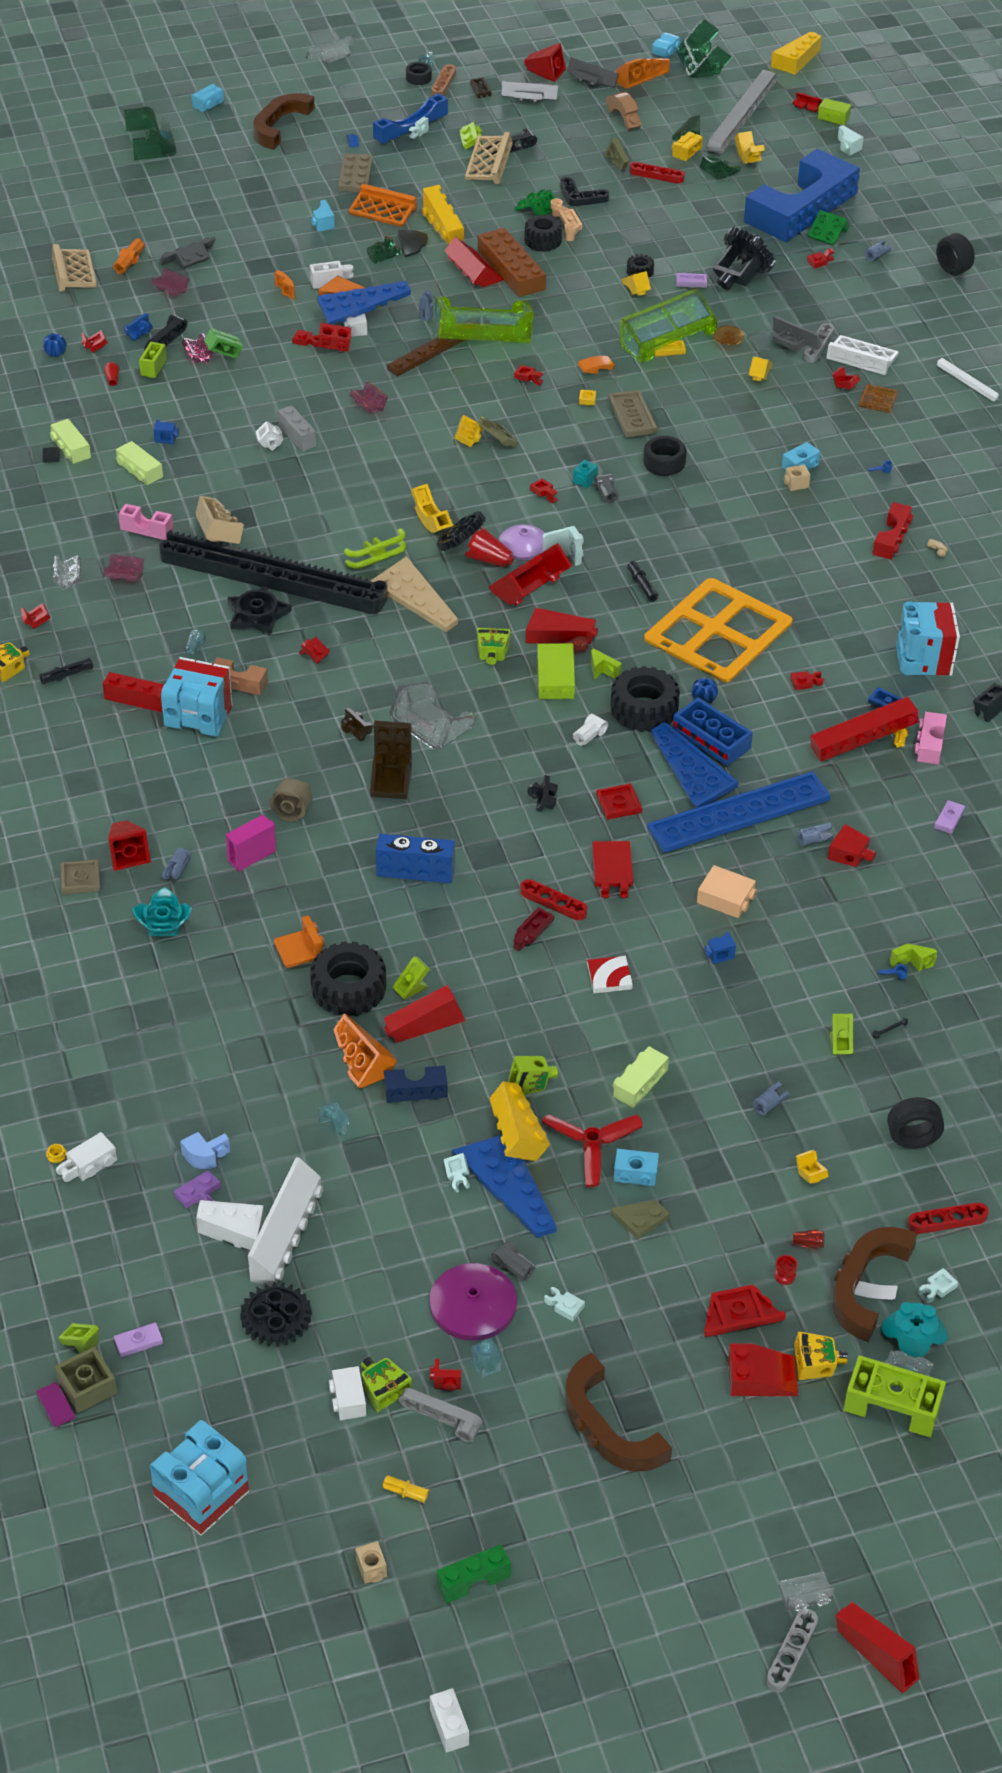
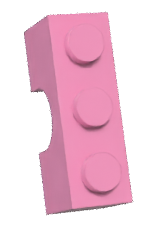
M125 504L119 512L120 530L167 540L166 534L168 531L174 530L172 514L156 511L150 520L143 516L141 507Z
M925 711L924 719L920 718L919 729H922V731L918 730L917 741H920V743H916L915 753L918 754L917 761L939 765L947 715Z

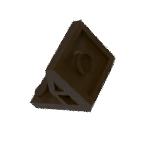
M375 720L370 797L407 799L412 774V723Z

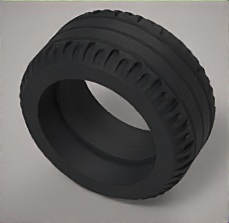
M952 233L942 238L937 244L936 254L938 262L947 273L960 275L973 266L975 259L974 249L964 235Z
M655 437L645 444L643 463L654 474L661 476L674 475L685 467L686 446L675 437ZM658 455H670V457H662Z
M912 1097L902 1100L894 1105L888 1114L887 1122L890 1136L895 1143L905 1148L917 1149L929 1146L936 1142L944 1132V1120L941 1109L937 1103L927 1098ZM918 1120H924V1121H925V1122H923V1123H921V1124H918V1125H911V1126H910V1125H906V1124H908V1123H910V1122H913V1121H918Z

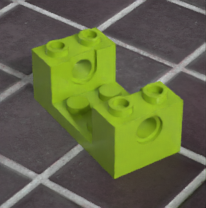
M859 1355L847 1389L843 1411L865 1417L869 1403L912 1416L909 1431L931 1438L942 1403L946 1381ZM896 1385L899 1386L902 1389V1391L895 1392L890 1387Z

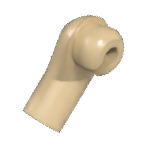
M933 539L928 541L927 547L938 550V556L944 557L948 553V548L943 543Z

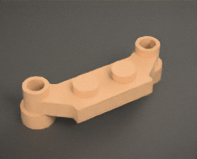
M552 199V216L560 217L565 226L566 240L573 241L578 231L582 230V223L574 209L563 207L561 199Z

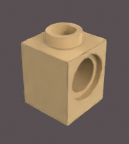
M805 465L786 468V474L783 477L784 483L790 491L809 488L810 473Z
M378 1541L355 1548L356 1562L364 1584L379 1582L387 1577V1565ZM375 1563L376 1565L369 1566L368 1564Z

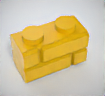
M690 131L682 135L677 142L672 144L673 157L687 161L702 148V136L695 135V133Z

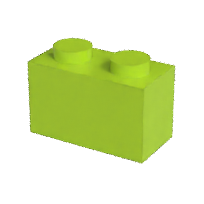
M825 98L819 106L818 119L845 125L850 118L851 104Z
M149 343L139 359L141 376L157 377L167 360L165 344Z

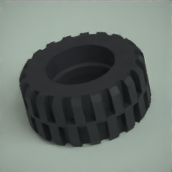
M641 666V668L633 667L631 670L627 669L613 681L610 703L611 713L618 722L620 721L621 725L624 727L628 726L631 730L636 729L639 732H651L653 728L664 722L669 725L673 721L674 714L679 710L680 688L678 683L670 674H666L662 669L657 670L656 667L646 668V666ZM646 697L654 700L644 701L636 698Z
M347 941L341 942L339 945L335 943L330 945V948H325L320 954L316 955L311 964L312 996L320 1007L323 1006V1009L327 1012L332 1011L334 1015L338 1016L344 1013L349 1017L352 1014L358 1016L364 1011L366 1013L371 1011L372 1007H376L385 996L386 966L378 952L373 948L369 949L368 945H359L358 942L347 943ZM348 974L363 978L354 983H340L334 980L339 976Z

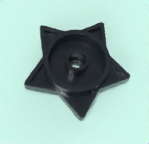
M266 586L259 590L247 591L240 596L227 598L229 606L234 611L230 622L231 629L253 627L272 634L275 621L292 611L291 604L277 600Z

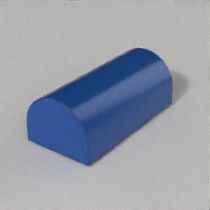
M877 687L868 698V703L880 708L903 698Z

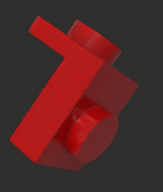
M102 330L90 338L84 333L81 334L83 346L86 349L89 348L92 353L108 343Z
M840 367L832 374L836 388L852 389L860 381L859 375H846L844 367Z
M43 603L29 613L24 608L20 609L22 613L21 619L33 629L51 618Z
M315 636L311 641L307 639L301 645L303 649L299 654L303 655L306 652L318 664L329 654L330 650Z
M435 1359V1367L430 1366V1380H434V1389H445L447 1391L461 1390V1370L440 1369L439 1359Z

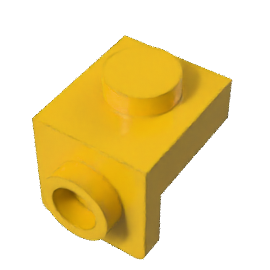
M810 1150L796 1156L798 1174L810 1184L818 1183L822 1179L829 1177L828 1170L818 1162L815 1150Z

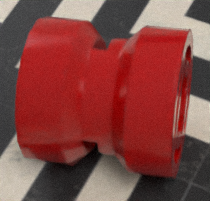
M782 1255L777 1259L774 1277L778 1283L789 1285L795 1281L798 1264L794 1257Z

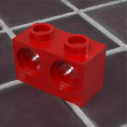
M320 323L317 347L348 352L352 328Z

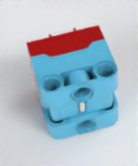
M904 603L901 615L902 630L898 632L896 643L901 673L904 675H952L960 639L953 603Z
M180 657L162 688L161 699L165 727L181 730L184 726L199 729L201 734L218 737L233 706L230 667Z
M199 1420L184 1434L185 1440L171 1453L166 1451L149 1465L154 1497L202 1536L249 1492L246 1467L247 1460L244 1454L203 1420Z

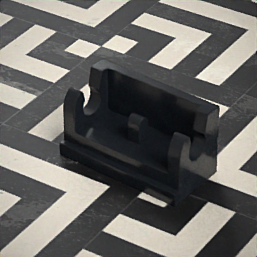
M992 684L973 700L977 717L981 714L980 711H982L984 721L989 722L1002 711L1001 685Z

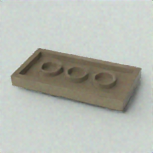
M344 154L338 191L360 192L362 183L369 185L373 155Z
M640 390L608 395V400L625 437L657 433V426Z

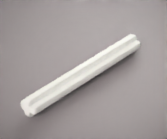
M944 358L937 361L938 367L993 402L998 400L999 394Z

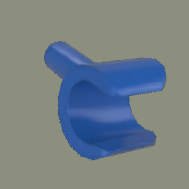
M886 460L883 466L870 467L869 472L880 470L884 473H890L893 467L891 465L892 462Z
M899 964L893 969L879 970V975L897 974L898 978L902 980L907 978L906 973L908 970L905 965Z

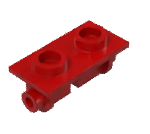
M796 92V99L793 100L795 107L804 109L808 105L806 110L818 112L819 106L822 103V99L798 92Z

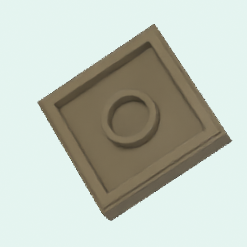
M99 859L60 863L62 895L101 891Z

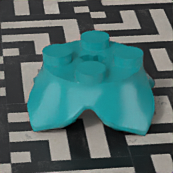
M164 886L154 893L149 905L141 903L134 906L132 910L136 920L148 930L150 936H176L182 924L189 918L192 907L186 903L180 905L174 892Z
M902 1303L900 1309L885 1319L880 1329L886 1337L898 1340L900 1351L911 1362L924 1357L932 1344L942 1345L948 1340L946 1328L936 1315L935 1308L921 1303Z

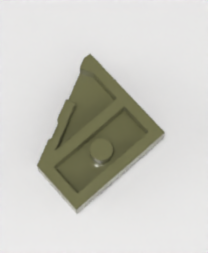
M617 137L612 138L604 155L606 158H612L611 162L620 171L625 170L629 163V157L625 154L622 144L618 141Z
M480 418L477 422L478 425L500 440V443L504 446L516 447L518 444L515 437L502 424Z
M656 1200L613 1207L611 1209V1215L637 1240L670 1219V1213Z

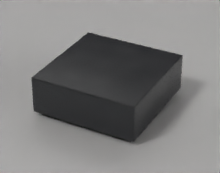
M59 447L43 448V463L60 462Z

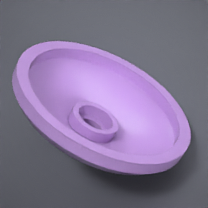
M519 524L503 531L499 541L513 552L514 559L531 560L542 553V539L545 532L533 525Z

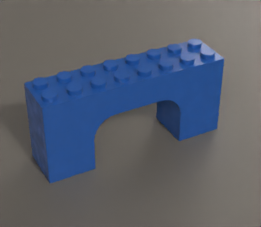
M817 148L800 160L797 186L804 190L797 194H785L767 185H762L746 196L744 223L784 242H788L811 226L820 210L830 213L857 194L860 168Z

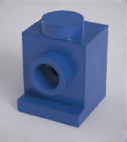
M156 420L153 429L155 443L174 444L175 439L179 437V428H176L175 423Z
M725 932V935L722 937L708 940V945L704 946L705 955L711 959L713 964L735 958L736 944L729 932Z

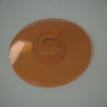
M731 325L720 326L713 333L714 339L724 345L739 344L744 340L745 336L740 328Z

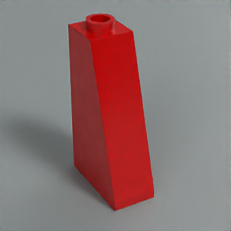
M535 607L526 628V643L591 644L593 638L597 637L598 627H596L595 619Z
M446 985L383 1018L387 1025L383 1028L389 1038L393 1036L395 1042L399 1043L462 1023L466 1020L451 990Z
M851 1602L836 1615L838 1632L901 1693H905L920 1680L916 1649L912 1644L854 1602Z

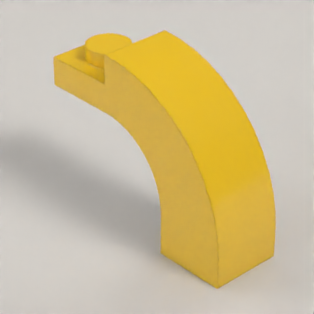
M752 131L738 133L734 139L742 162L745 164L761 162V154L765 151L764 145L755 146Z
M428 484L411 489L416 504L414 508L427 530L435 533L453 526L448 510L441 512L435 505Z

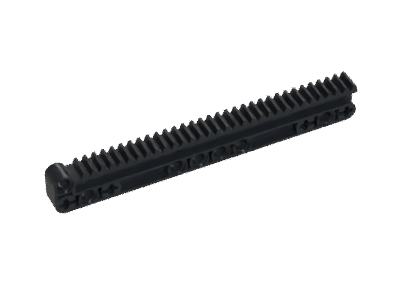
M173 530L168 531L166 534L167 540L159 544L160 559L163 563L259 587L266 586L267 589L368 614L380 613L388 600L387 583L381 580L370 582L368 578L362 580V576L356 578V575L349 577V573L343 575V572L337 574L336 570L330 572L329 568L327 570H324V567L317 569V565L311 567V564L305 566L304 562L298 564V561L292 563V559L286 561L285 558H282L280 560L279 556L273 558L272 554L270 556H267L266 553L260 555L259 551L257 553H254V550L248 552L247 548L241 550V547L235 549V545L229 547V544L223 546L222 542L216 544V542L211 543L209 540L204 541V538L198 540L197 536L191 538L190 534L188 536H185V533L179 535L178 531L173 533Z

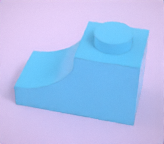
M326 200L320 201V207L313 211V217H311L312 225L315 226L317 231L335 228L334 214Z

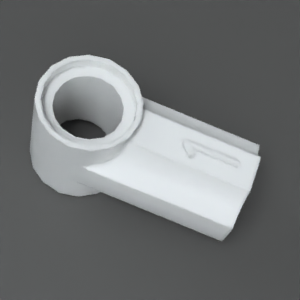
M590 714L586 718L584 725L573 733V739L580 746L586 745L596 735L602 736L606 732L608 722L594 714Z

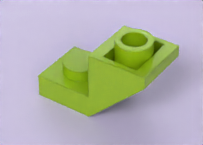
M907 943L891 951L890 965L895 968L899 964L905 965L911 962L918 971H922L935 965L937 950Z

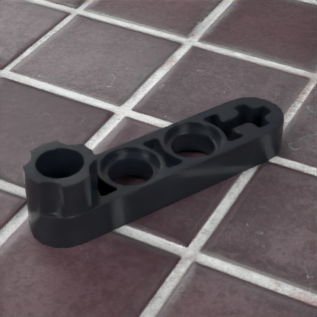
M528 128L523 129L520 135L511 137L513 144L510 153L533 147L537 143V137ZM520 140V143L515 146V142ZM490 145L485 149L488 150L492 148V146ZM495 150L494 152H492V153H490V154H491V155H494L495 153H497V151Z
M171 314L168 318L167 326L146 342L144 351L150 342L165 344V346L170 344L186 330L187 320Z

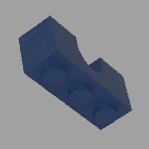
M445 1065L425 1067V1076L417 1081L408 1079L405 1076L404 1069L384 1071L387 1103L448 1097Z

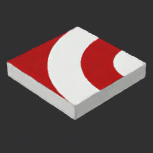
M626 956L587 960L593 993L632 989L633 984Z

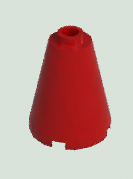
M480 526V531L476 530V533L473 534L467 546L470 550L465 552V556L505 568L507 565L511 566L514 561L513 552L487 529Z

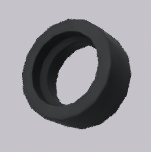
M424 62L410 63L406 67V80L414 85L427 84L432 80V67Z

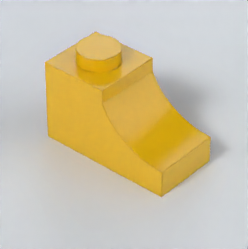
M647 271L622 278L623 285L630 289L632 295L647 294L646 291L651 289Z
M753 356L749 376L752 377V380L759 382L762 379L766 380L770 369H772L773 362Z

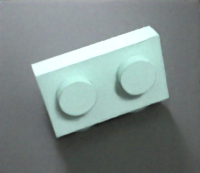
M575 526L543 534L542 552L559 543L565 555L571 558L575 566L582 564V557L584 555L582 544L584 539Z

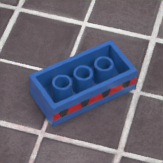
M698 697L674 714L673 729L689 742L726 766L751 749L753 732Z

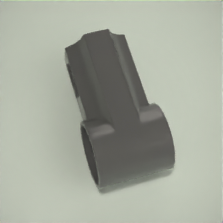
M610 473L594 477L595 488L601 492L604 501L614 503L618 499V492L614 486L613 475Z
M509 1240L491 1254L493 1262L499 1268H507L522 1281H527L535 1271V1265L521 1255L518 1247Z

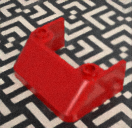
M559 543L494 582L488 588L491 593L509 605L514 604V606H517L524 601L523 597L548 581L553 583L560 578L559 574L571 568L572 564Z

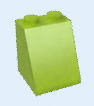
M573 643L537 644L539 699H574Z

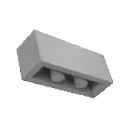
M292 405L278 410L279 427L302 452L316 447V431Z

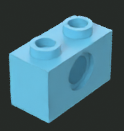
M806 442L783 454L782 468L786 470L789 467L805 465L810 470L819 465L820 451Z
M617 1149L614 1181L655 1186L659 1153Z

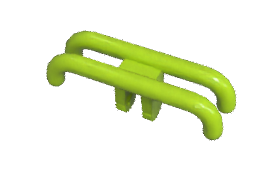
M399 528L397 530L398 536L382 542L375 537L372 539L373 545L368 541H364V549L358 551H351L348 548L344 549V554L351 558H358L367 554L371 556V558L360 562H352L348 559L345 561V565L351 569H360L404 552L406 549L404 541L405 531ZM396 543L399 544V547L386 551V547Z

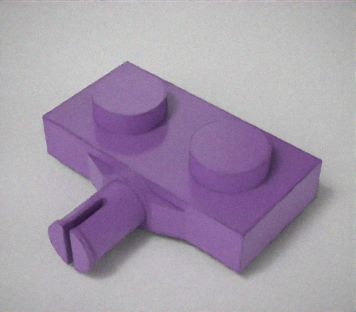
M207 1170L173 1191L174 1197L187 1209L193 1204L199 1203L200 1200L215 1201L210 1195L221 1188V1184Z

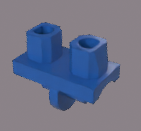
M144 313L130 324L124 326L125 334L130 336L131 340L135 341L143 334L149 333L150 329L153 328L149 321L148 313Z

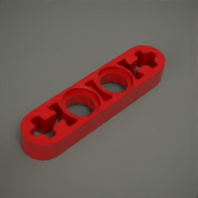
M640 162L630 164V173L632 175L677 184L684 182L685 173L681 170Z
M526 879L520 884V894L524 898L574 920H583L587 916V905L575 898L531 879ZM548 894L550 897L542 898L541 895ZM563 901L567 904L564 906H560L557 903Z
M971 1203L915 1212L909 1216L907 1226L909 1231L923 1234L978 1225L986 1222L989 1210L983 1203ZM953 1214H961L964 1218L957 1220L953 1217ZM940 1217L943 1219V1222L936 1223L932 1218Z

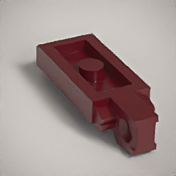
M538 907L517 928V933L513 940V948L521 951L526 944L530 945L554 921L555 915Z

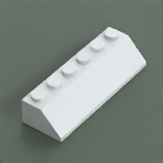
M298 1157L295 1158L248 1254L251 1282L261 1285L266 1283L269 1287H272L273 1282L277 1284L278 1280H282L284 1267L292 1259V1250L298 1246L302 1230H306L308 1217L314 1213L317 1198L322 1196L324 1187L321 1186V1177Z

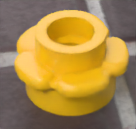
M53 1144L49 1146L46 1157H48V1161L51 1163H60L65 1160L67 1151L61 1144Z

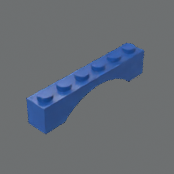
M438 93L429 97L415 113L401 120L382 118L373 122V138L383 144L408 133L409 128L415 127V122L422 117L428 118V123L447 115L448 99Z

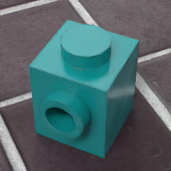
M583 460L573 470V483L588 488L594 482V477L598 476V465Z

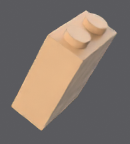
M714 865L698 889L697 903L740 918L742 913L747 911L750 900H754L757 894V889H755L756 880Z

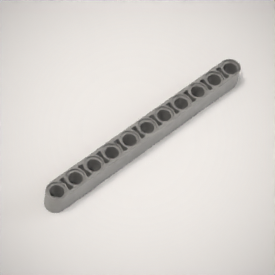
M761 71L709 139L707 151L719 154L725 151L772 89L777 79V73Z

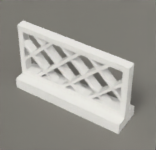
M840 335L834 343H829L826 359L886 375L888 367L898 357L899 352Z

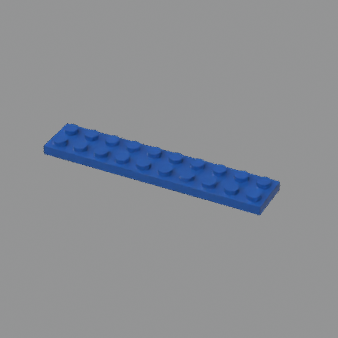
M812 771L647 823V829L662 852L666 853L829 801L831 795Z

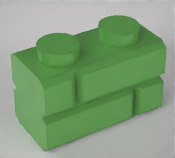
M213 328L210 329L204 340L209 350L235 359L243 348L237 336L217 331Z

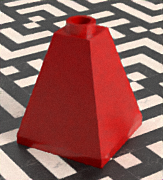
M561 43L529 54L524 59V65L527 67V70L552 82H556L566 70Z
M128 820L112 823L108 842L113 870L116 871L151 863L146 830Z

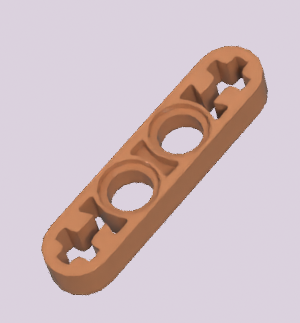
M449 64L443 67L432 87V96L438 93L443 96L445 95L456 75V67Z

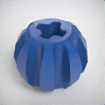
M52 333L45 337L43 348L48 355L58 357L66 351L67 343L63 336L58 333Z
M706 677L696 680L691 689L694 699L698 697L706 703L713 702L718 694L716 683Z

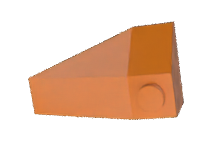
M635 59L627 62L616 70V73H619L617 83L628 89L666 74L670 69V59Z
M344 1013L333 1031L339 1047L343 1050V1060L348 1065L349 1070L347 1072L350 1079L359 1088L384 1079V1071L392 1070L397 1060L384 1046L347 1014Z

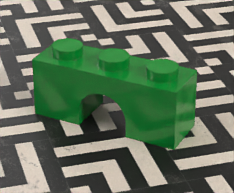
M502 1544L437 1570V1586L446 1604L467 1596L469 1588L480 1580H487L489 1586L511 1578V1562Z

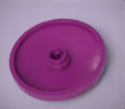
M462 1264L447 1270L435 1281L430 1292V1311L436 1324L447 1334L463 1340L478 1341L498 1335L509 1326L516 1313L517 1295L512 1282L498 1269L484 1264Z

